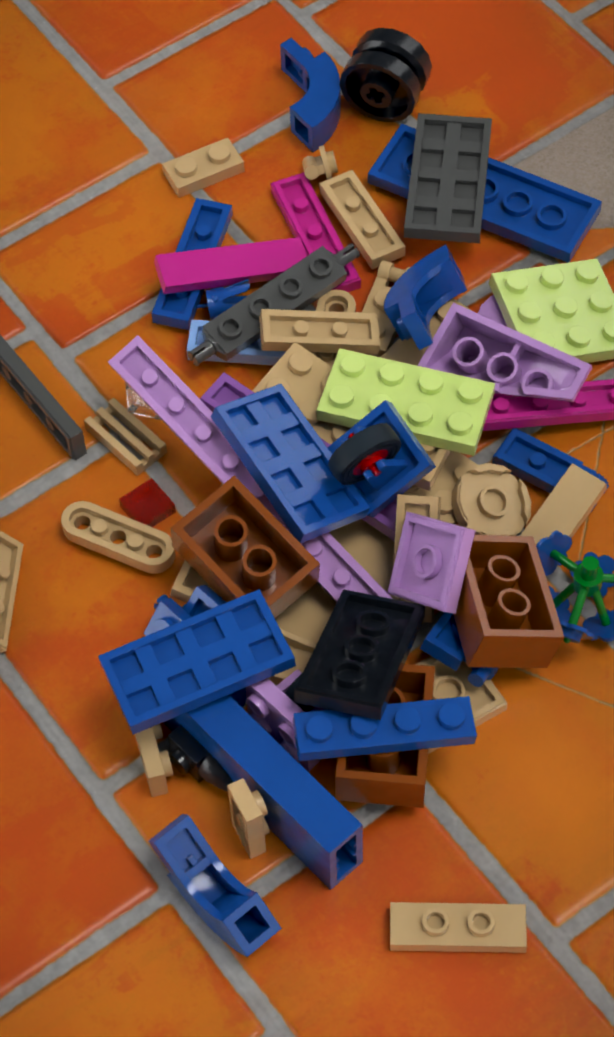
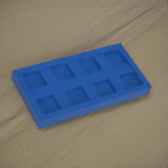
M282 384L214 408L211 415L212 420L290 532L300 543L366 517L370 510L369 505L354 484L342 485L335 478L328 466L332 453Z
M260 589L98 656L100 665L132 735L296 666L295 657Z

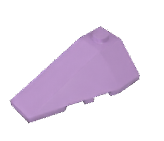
M454 302L432 339L433 344L428 346L417 365L495 383V393L569 402H574L593 368L587 362Z

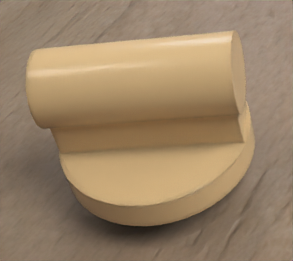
M324 145L319 146L321 156H306L303 159L302 166L306 178L313 180L318 175L326 174L328 180L332 178L333 173L338 172L333 150L326 152Z

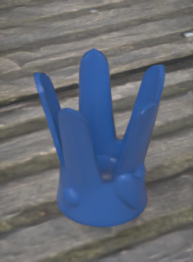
M249 279L226 288L219 287L206 290L207 303L199 304L196 308L208 307L210 320L214 319L247 297L236 295L249 290Z

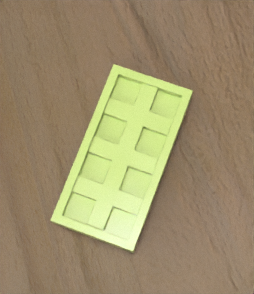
M339 348L316 410L317 420L352 428L378 405L387 400L392 402L420 444L475 456L495 393V383Z

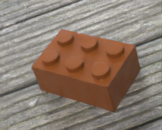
M235 475L171 527L172 547L226 602L260 589L274 618H276L319 581L320 563Z
M474 535L456 614L453 613L467 666L547 668L562 643L564 634L534 537Z
M404 664L388 704L433 700L435 666ZM428 749L337 757L335 775L336 799L340 801L424 808Z

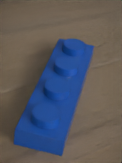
M196 198L175 252L221 247L233 216L232 205ZM161 288L151 313L152 322L190 330L191 319L195 317L198 309L196 306L199 305L205 289L163 294Z
M469 696L387 704L381 721L332 710L293 714V727L299 761L475 744L477 738Z

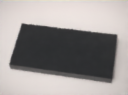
M343 590L294 690V702L381 721L424 620L425 606Z

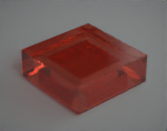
M152 478L119 498L120 507L131 519L150 527H154L176 513L175 504Z

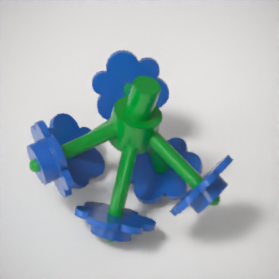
M557 530L552 532L550 537L541 539L536 547L546 576L552 574L557 565H563L570 570V574L573 577V582L561 592L555 593L554 589L549 586L563 630V641L579 644L581 639H600L604 642L613 641L614 610L610 612V610L606 609L603 601L608 592V587H614L613 558L607 555L598 557L595 553L588 552L584 555L583 561L573 562L567 558L566 554L572 545L571 537L563 535ZM576 591L578 595L573 610L570 613L567 610L570 606L568 597ZM586 597H591L594 600L597 614L586 619L583 622V627L578 626L577 623Z

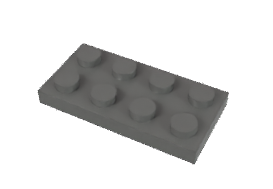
M418 113L404 224V238L480 243L492 128L491 118Z

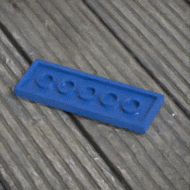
M404 124L400 125L368 172L369 184L408 199L416 135L415 128ZM488 158L481 228L567 263L570 262L601 212L602 201Z

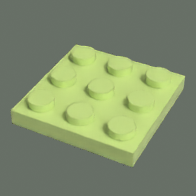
M598 259L491 274L489 285L507 327L587 363L614 359V293Z

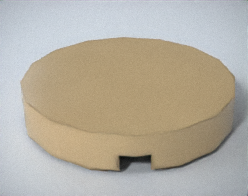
M493 463L475 465L458 479L452 490L451 506L456 521L460 526L475 530L474 535L516 536L523 530L531 517V499L526 485L521 479L517 480L510 474L512 471L503 465Z

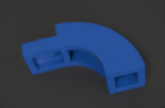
M290 38L280 44L281 70L306 93L301 100L290 106L291 132L312 152H315L319 149V146L324 145L330 139L339 123L341 113L340 77L335 63L326 52L314 58L307 48H302L295 40Z
M446 244L410 267L394 283L384 301V311L401 341L413 338L419 350L433 344L429 323L435 312L455 296L467 291L464 277Z
M181 814L148 841L170 872L167 876L188 904L224 942L240 954L248 957L282 929L259 894L244 886L224 866L189 815Z

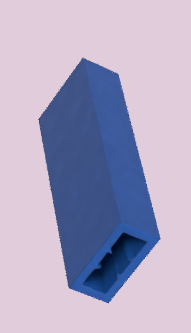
M230 695L163 722L171 731L182 725L215 758L233 782L244 778L251 792L259 791L267 807L268 814L264 818L269 829L330 890L363 862V825Z

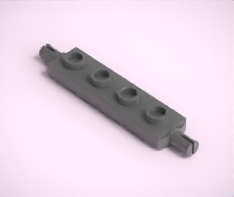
M350 243L336 254L326 250L324 246L320 247L203 325L202 335L205 342L188 352L190 361H193L195 366H199L200 363L214 354L225 361L229 360L261 338L259 323L261 309L303 310L346 280L347 272L344 266L359 258L360 253L357 247L354 249L355 245Z

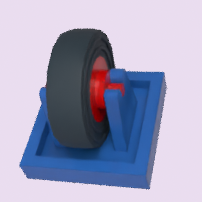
M387 400L383 401L327 447L332 453L328 464L330 471L342 485L354 484L370 507L367 514L369 517H375L397 499V494L406 492L436 467L392 402Z

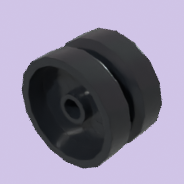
M376 28L367 31L359 39L353 50L352 58L347 62L341 74L339 85L343 96L349 104L364 116L377 121L396 122L406 119L413 112L419 100L420 92L424 89L430 77L432 64L429 54L423 46L408 34L395 29Z

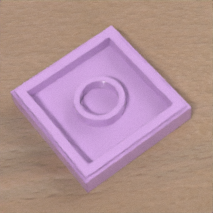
M406 512L387 593L443 612L456 614L475 530L424 515Z

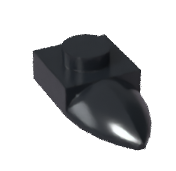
M182 725L168 735L171 752L169 758L174 767L183 775L189 772L199 783L205 780L213 786L228 792L227 785L233 783V780L215 758Z

